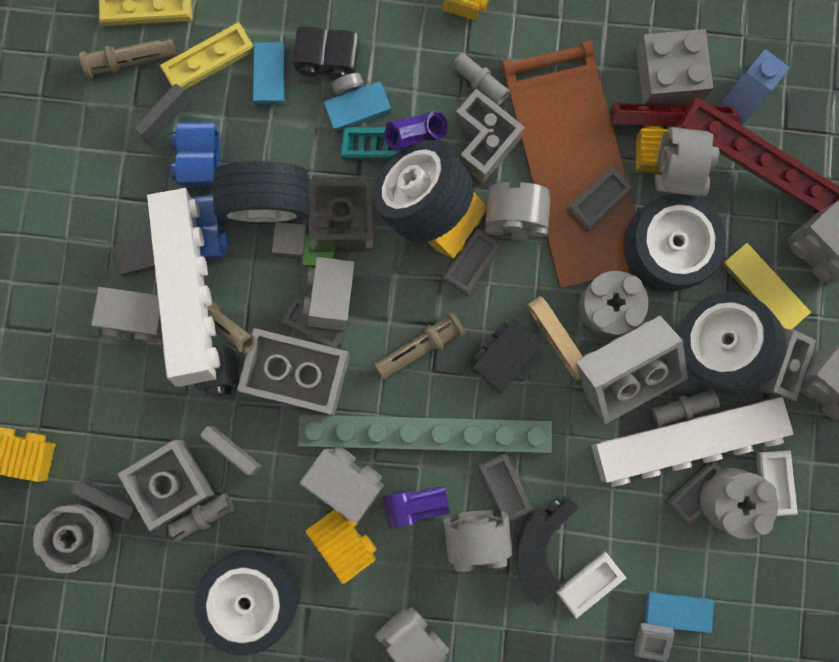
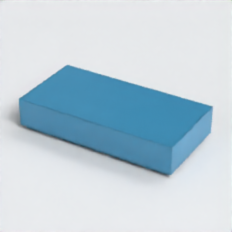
M254 42V104H285L286 46L284 42Z
M381 81L324 101L334 132L391 112V107Z
M647 591L645 624L712 633L714 600L711 598Z

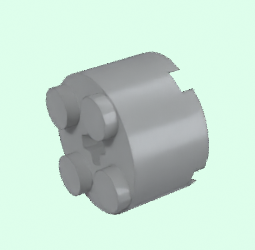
M668 127L669 132H664L657 154L656 165H660L661 175L655 174L656 190L673 194L706 196L710 187V178L708 177L710 167H715L719 158V148L713 147V134L709 131Z
M510 182L497 183L489 187L485 223L486 234H511L510 239L515 241H528L529 235L535 237H546L548 235L551 203L549 189L540 185L520 182V188H509Z
M622 271L603 273L596 277L580 296L578 303L579 316L584 325L599 337L617 338L637 328L644 321L648 311L647 292L642 285V281L636 276ZM613 299L614 303L618 304L616 310H614L613 306L607 305V302Z
M737 468L721 469L715 472L717 474L710 480H706L700 492V506L704 516L707 517L714 527L741 539H751L771 532L778 513L776 488L772 483L759 475Z
M79 503L57 507L37 524L33 535L34 550L37 556L41 557L47 568L58 573H71L89 567L102 560L110 547L112 529L109 517L104 511L90 504ZM72 532H73V535L76 536V539L71 538V533H72Z
M478 510L459 513L458 520L451 522L450 516L443 520L447 559L450 563L454 564L456 571H469L474 569V565L487 564L489 568L507 566V559L512 556L508 513L501 511L502 517H494L493 510Z
M412 606L407 610L403 607L374 634L379 642L382 641L387 648L386 651L395 662H444L447 659L445 655L450 651L433 631L427 634L423 630L428 624Z

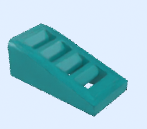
M386 127L343 128L341 158L389 162L395 154L404 148L391 151V147L386 144L383 134ZM355 136L359 137L358 151H353ZM367 137L371 138L370 151H366ZM380 138L383 139L382 151H378Z

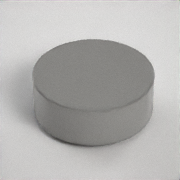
M360 73L342 76L332 83L336 96L357 90L364 85Z

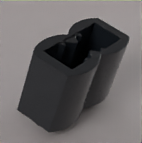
M297 27L292 61L295 70L306 77L328 74L335 80L342 76L356 73L360 44L358 33L346 30H325L316 27Z

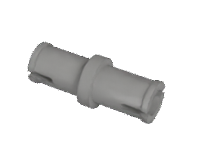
M464 52L452 64V69L467 79L474 90H480L498 106L508 97L510 90L493 78L489 69L486 67L482 69Z
M709 389L689 397L685 395L679 396L677 401L653 407L651 411L656 425L661 427L664 424L683 418L686 421L693 419V415L719 408L720 403L715 390Z
M223 493L203 506L197 505L193 507L191 513L168 524L170 535L172 537L177 535L174 537V540L179 542L199 529L206 530L210 528L212 522L228 513L234 512L235 509L231 499L226 500L228 495Z

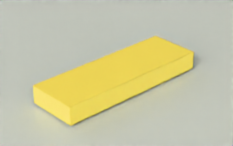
M99 0V22L102 26L192 21L191 0Z
M238 22L161 64L160 67L171 86L177 83L183 90H186L253 53L254 46Z
M748 243L740 247L721 264L750 296L763 302L773 312L782 328L793 329L811 313Z

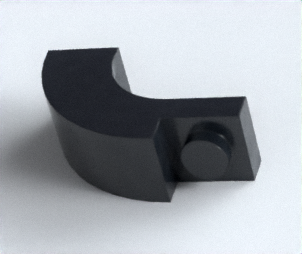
M565 496L561 500L556 497L544 510L547 513L544 517L535 510L531 512L523 522L515 546L517 573L527 594L537 606L560 584L559 580L550 571L546 558V549L552 534L579 508L570 498Z

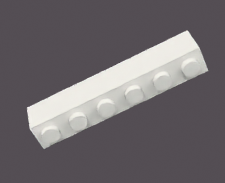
M186 188L147 195L167 378L176 387L215 380V368L220 366L217 349L215 347L212 348L211 337L216 335L213 318L211 316L208 317L207 306L212 305V299L208 286H204L203 276L208 275V268L204 256L200 254V247L204 246V238L201 228L197 227L196 218L200 217L198 201L196 198H191Z
M777 397L591 444L601 482H610L611 486L615 487L630 483L629 477L641 474L642 479L661 475L660 469L672 466L673 471L692 467L691 461L702 458L703 463L723 459L721 453L733 450L734 455L753 451L752 445L764 443V447L784 443L783 437L794 435L783 397Z

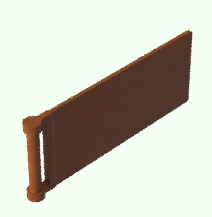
M590 40L581 42L578 47L514 62L511 59L502 61V71L507 87L510 90L509 94L516 120L525 127L521 140L532 183L549 189V194L551 193L549 228L546 237L560 288L593 281L599 275L609 271L632 272L627 265L623 250L626 229L636 214L631 193L624 197L589 231L567 210L577 198L612 166L627 180L598 74L592 42ZM582 58L585 62L583 66L517 81L515 77L517 73Z

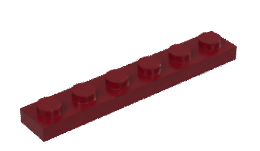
M698 97L691 100L677 125L678 128L709 131L713 134V147H718L721 155L815 213L837 201L839 202L838 185Z

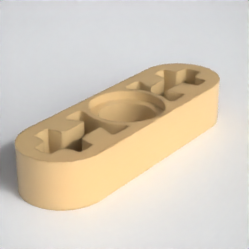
M540 296L527 304L528 311L569 374L578 381L580 375L576 361L582 359L583 356L548 303Z

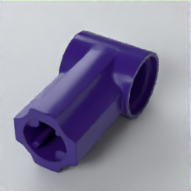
M432 111L388 122L383 133L385 142L392 150H396L420 141L441 139L447 134L448 121L443 113Z
M444 486L412 493L411 491H404L383 496L389 528L403 527L415 524L417 520L450 514Z

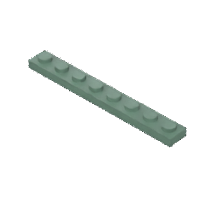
M299 415L298 446L552 453V421Z

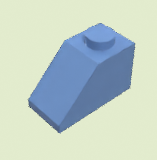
M764 49L720 105L734 106L741 116L740 124L743 125L790 67Z

